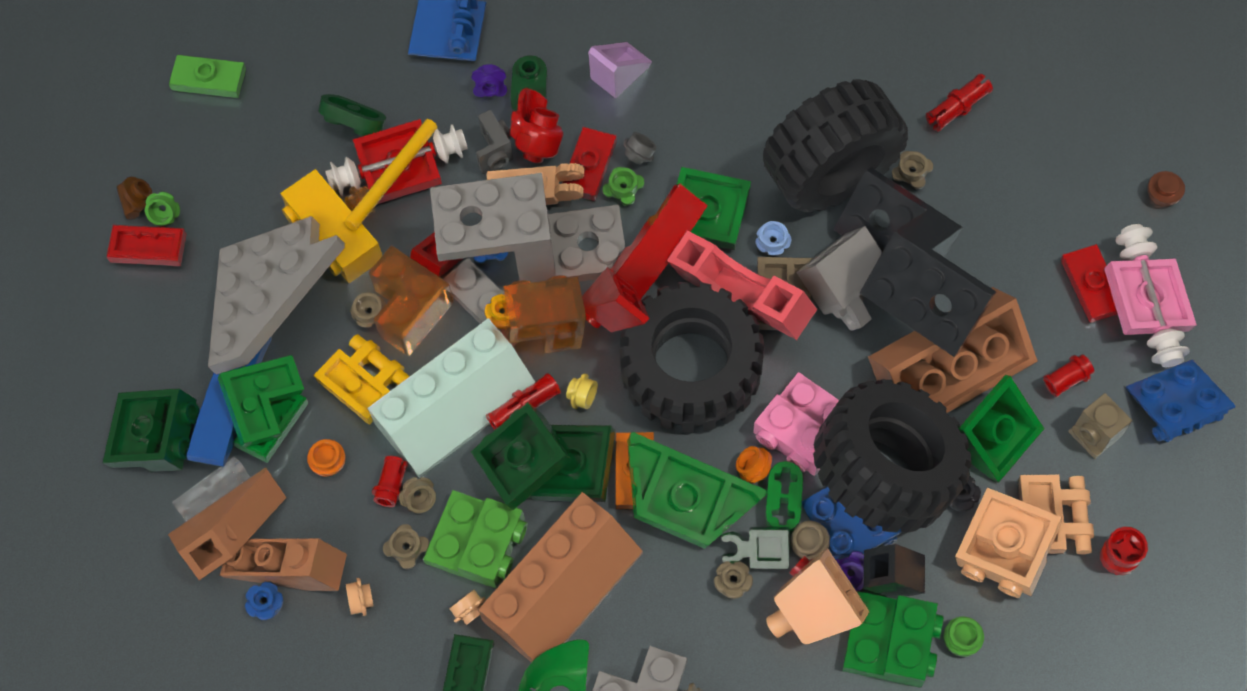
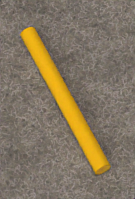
M430 119L424 121L344 221L348 228L357 230L435 132L437 125L434 121Z

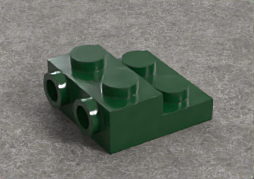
M179 388L118 393L102 463L111 468L144 467L151 472L182 470L191 442L189 439L191 426L196 423L200 412L199 406L196 403L197 399Z
M529 402L515 410L508 420L494 432L486 435L480 444L470 451L505 504L513 510L572 461V458L559 442V436L547 419Z

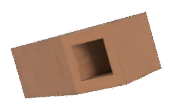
M265 467L170 532L168 536L198 580H201L231 559L287 497Z
M319 538L249 539L231 559L222 565L220 576L256 583L271 582L276 586L306 591H339L347 554Z

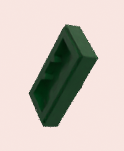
M454 634L443 691H485L494 641Z

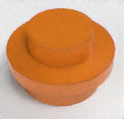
M331 439L317 441L309 449L307 455V462L311 470L323 477L338 473L346 461V454L341 444Z
M750 446L743 450L736 461V469L739 472L740 478L752 484L764 479L771 470L772 455L762 447Z

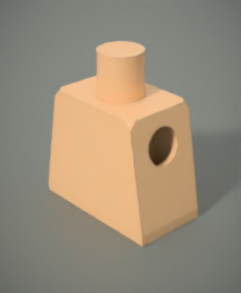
M827 548L780 588L774 596V601L780 610L769 615L766 618V622L770 631L777 638L794 630L800 641L807 645L860 626L867 617L869 610Z

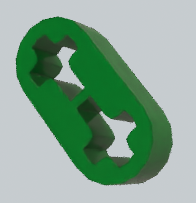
M779 462L770 470L765 513L767 527H789L790 535L800 522L803 491L802 471L792 462ZM782 473H788L790 480L796 481L790 482L788 494H781V481L775 480L781 479ZM780 503L787 504V516L794 518L788 519L786 525H780L779 519L772 517V515L776 516L779 514Z

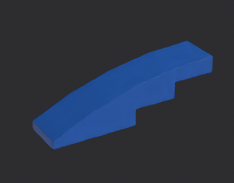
M269 338L249 364L238 368L261 363L272 338ZM213 373L187 452V460L224 467L235 445L233 441L237 437V433L218 381L219 374Z

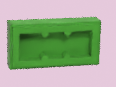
M177 55L169 86L173 91L239 98L246 67L244 62Z

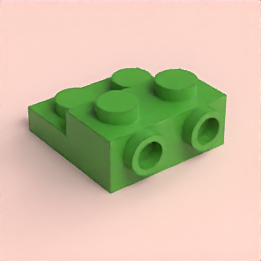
M452 490L423 558L424 563L497 589L501 578L505 580L512 569L514 558L510 557L515 543L521 544L527 531L528 522L524 521L523 510L519 508L513 510L506 504L490 498H486L483 501Z

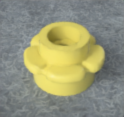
M582 374L578 379L573 378L569 383L566 398L570 400L571 407L574 409L580 407L587 410L595 399L598 383L588 379V374Z

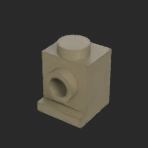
M1104 393L1083 410L1076 424L1068 432L1096 459L1124 435L1133 420Z

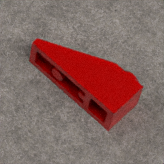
M606 267L579 299L581 308L584 311L582 317L597 329L604 326L610 332L643 325L650 319L636 289L609 267Z

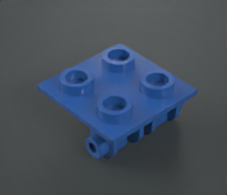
M418 0L408 55L476 61L486 1Z
M1193 359L1126 386V390L1157 424L1152 429L1157 441L1164 440L1165 442H1170L1174 437L1182 435V430L1189 434L1193 432V427L1199 430L1204 425L1213 421H1221L1224 415L1228 414L1229 410L1235 408V404Z
M828 486L802 501L810 521L820 523L828 531L830 536L828 549L835 559H844L852 551H860L864 554V550L876 548L881 544L884 546L893 544L898 540L896 536L902 533L901 529L898 532H886L878 525L876 528H871L862 524L863 519L858 516L852 518L844 512L846 508L840 502L835 503L828 493L830 491Z

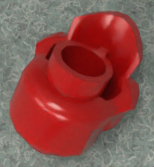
M524 88L519 94L517 110L511 114L509 132L510 136L514 139L516 147L523 152V158L531 162L542 163L544 159L553 158L559 152L564 135L562 128L557 125L560 116L556 112L546 109L548 101L540 93L530 88Z

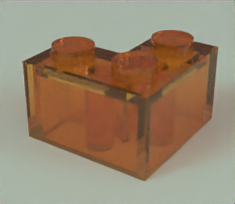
M391 245L368 272L375 291L389 300L374 318V322L380 337L409 357L451 307L454 300L449 283Z
M558 275L547 279V281L539 282L520 280L511 283L509 286H503L502 306L509 343L542 339L544 353L581 348L586 314L578 276L568 278Z

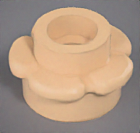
M356 578L357 582L345 584L351 615L363 613V616H366V608L373 607L370 584L362 585L361 579Z
M475 590L471 591L449 608L456 617L453 621L457 623L462 619L468 625L480 615L478 609L486 600L485 597L481 599Z

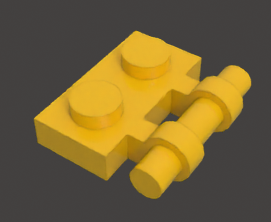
M356 334L349 342V346L356 350V352L349 357L341 349H338L314 374L317 382L370 425L373 419L368 407L390 392L387 388L389 384L396 383L399 385L410 376L404 372V366L398 361H391L383 355L376 343L372 340L366 341L359 334ZM365 364H373L380 372L373 377L363 368Z

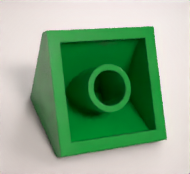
M1004 375L958 429L961 434H965L969 443L967 451L971 453V464L992 481L999 483L1045 428L1012 377Z

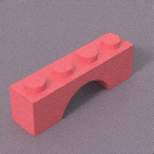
M688 230L667 260L684 280L697 287H700V282L711 284V290L719 292L720 288L731 292V300L735 302L741 299L748 306L749 315H755L756 319L795 340L799 338L817 311V308L803 290L776 276L769 279L750 271L726 255L716 245Z

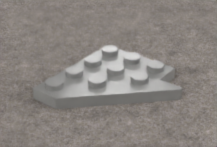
M312 216L220 249L208 368L215 374L249 364L345 248V243L337 235L319 241L320 224Z

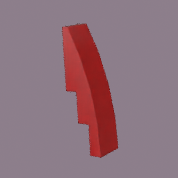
M674 185L657 213L648 218L631 246L624 248L611 270L633 286L640 299H642L667 266L668 258L687 230L691 232L708 205L683 185Z

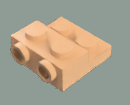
M987 488L955 556L957 565L962 567L961 573L967 578L980 583L984 581L985 577L999 583L998 589L1015 598H1020L1022 593L1032 596L1047 563V554L1060 528L1062 517Z

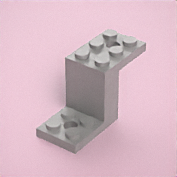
M542 173L430 188L438 260L445 261L514 251L521 290L595 280L606 267L610 269L613 267L625 248L619 205L548 214ZM469 213H477L482 216L481 221L477 225L467 226L462 223L463 217ZM585 238H592L598 242V246L591 251L582 250L578 244Z

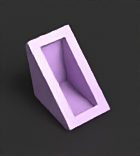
M628 42L592 46L588 52L590 78L614 98H617L652 63L650 59Z

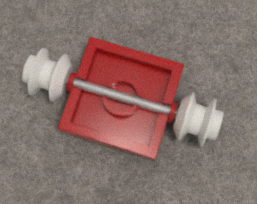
M421 119L353 139L360 164L357 165L358 168L356 169L354 161L348 157H345L344 165L336 167L331 161L332 169L325 171L331 188L334 191L339 189L341 196H343L344 188L352 186L358 191L361 184L359 175H361L362 179H366L370 190L422 125ZM453 124L450 126V132L442 134L436 129L433 135L434 145L432 142L428 143V141L424 144L377 204L441 185V177L434 160L436 151L438 157L445 163H448L449 155L457 153L462 159V151L468 149L462 129L455 131Z

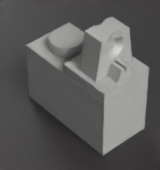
M866 226L844 234L796 273L824 315L833 313L837 319H842L850 331L859 329L871 320L862 302L864 299L860 291L880 258L882 251Z

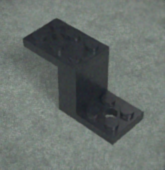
M871 167L863 174L833 229L843 236L848 232L866 226L882 251L860 294L955 357L963 348L997 292L945 258L963 228L961 225ZM877 209L883 210L888 214L890 219L888 227H881L875 221L874 214ZM937 294H942L949 298L952 305L950 312H943L937 308L935 304V296Z

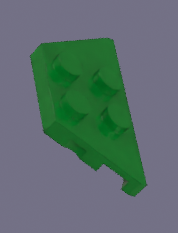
M631 432L627 439L634 518L699 547L707 548L766 496L767 490L635 432Z

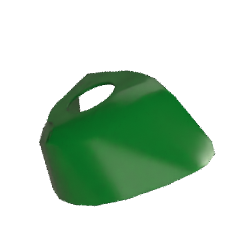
M583 639L572 640L542 653L525 670L520 682L519 691H532L530 688H534L536 691H550L556 686H564L570 691H586L589 654L588 641Z

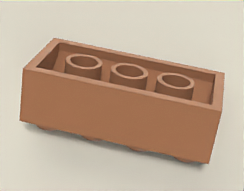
M994 287L991 288L997 293L963 348L955 357L916 331L868 356L877 380H892L893 384L904 382L911 384V388L916 391L922 389L930 394V399L936 403L940 401L947 408V413L996 386L1004 375L1013 376L1038 361L1017 299Z
M582 492L478 611L482 621L532 662L545 651L567 642L640 558L643 551L612 515Z

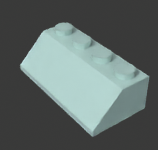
M488 318L368 407V410L377 428L404 461L408 462L409 467L418 478H421L488 427L490 424L486 414L491 413L513 398V392L518 389L523 391L535 383L511 343Z

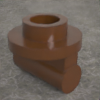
M130 176L116 187L125 218L128 220L139 217V213L145 209L147 197L152 194V189L145 180Z

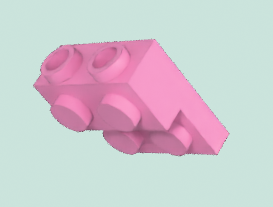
M798 372L780 396L777 394L754 422L753 433L756 434V439L769 450L777 449L787 456L788 462L796 464L802 472L808 471L815 476L820 468L815 467L813 453L815 450L813 444L815 436L839 400Z

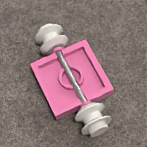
M1141 224L1129 225L1123 228L1121 234L1115 239L1116 244L1125 246V249L1120 253V257L1127 261H1111L1104 268L1124 335L1155 333L1147 341L1149 348L1157 349V353L1151 358L1152 362L1161 364L1162 367H1173L1184 362V357L1190 352L1188 347L1180 346L1179 342L1184 339V332H1189L1197 325L1176 259L1149 260V257L1157 249L1156 243L1147 241L1153 233L1152 229L1143 227Z

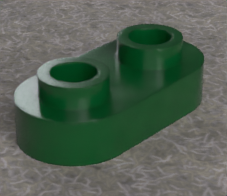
M523 56L513 65L511 83L512 112L517 110L519 94L524 88L535 90L547 99V67L545 62L537 56ZM526 69H535L533 72L524 71Z
M334 94L321 96L318 112L324 116L323 119L335 125L344 124L354 128V132L360 136L384 130L386 116L382 112L343 96Z

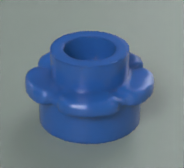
M263 582L260 586L253 585L246 593V612L251 617H258L260 620L273 618L279 613L283 605V595L278 592V587L271 582ZM263 597L267 598V602L265 604L260 603V600Z

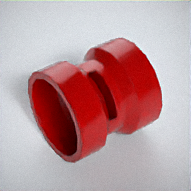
M1133 527L1116 529L1111 533L1100 550L1102 565L1115 575L1124 576L1130 574L1145 558L1148 552L1147 540L1139 530Z

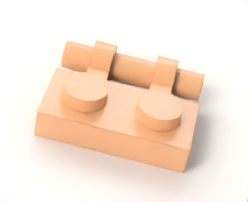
M1020 475L1018 478L1020 501L1062 517V523L1048 554H1064L1067 549L1066 539L1075 540L1077 554L1092 553L1091 539L1094 538L1093 524L1089 523L1087 506L1091 504L1090 491L1085 490L1083 476L1069 477L1070 489H1061L1059 475ZM1062 505L1072 507L1073 523H1064Z

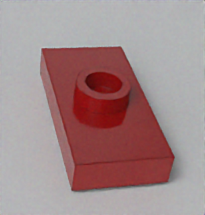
M583 127L569 164L583 165L584 177L580 180L563 181L562 184L575 183L582 185L584 189L582 198L596 201L617 143V135Z
M113 225L107 259L110 263L181 266L187 234L184 228Z
M1097 244L1063 254L1060 261L1089 322L1092 323L1118 315L1104 270L1107 265Z

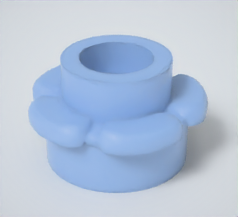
M777 221L765 223L756 233L758 237L755 241L757 248L761 252H768L770 256L783 254L784 249L789 248L791 244V236L788 234L787 228ZM774 237L776 238V241L771 242L770 238Z

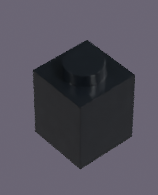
M898 544L864 550L863 588L893 599H897L898 595L909 597L924 594L925 555Z

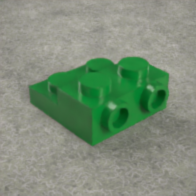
M857 591L868 608L869 613L863 624L849 631L842 671L921 688L926 676L933 678L936 668L937 654L931 653L930 648L932 638H940L944 616L936 614L938 603L898 595L897 599Z

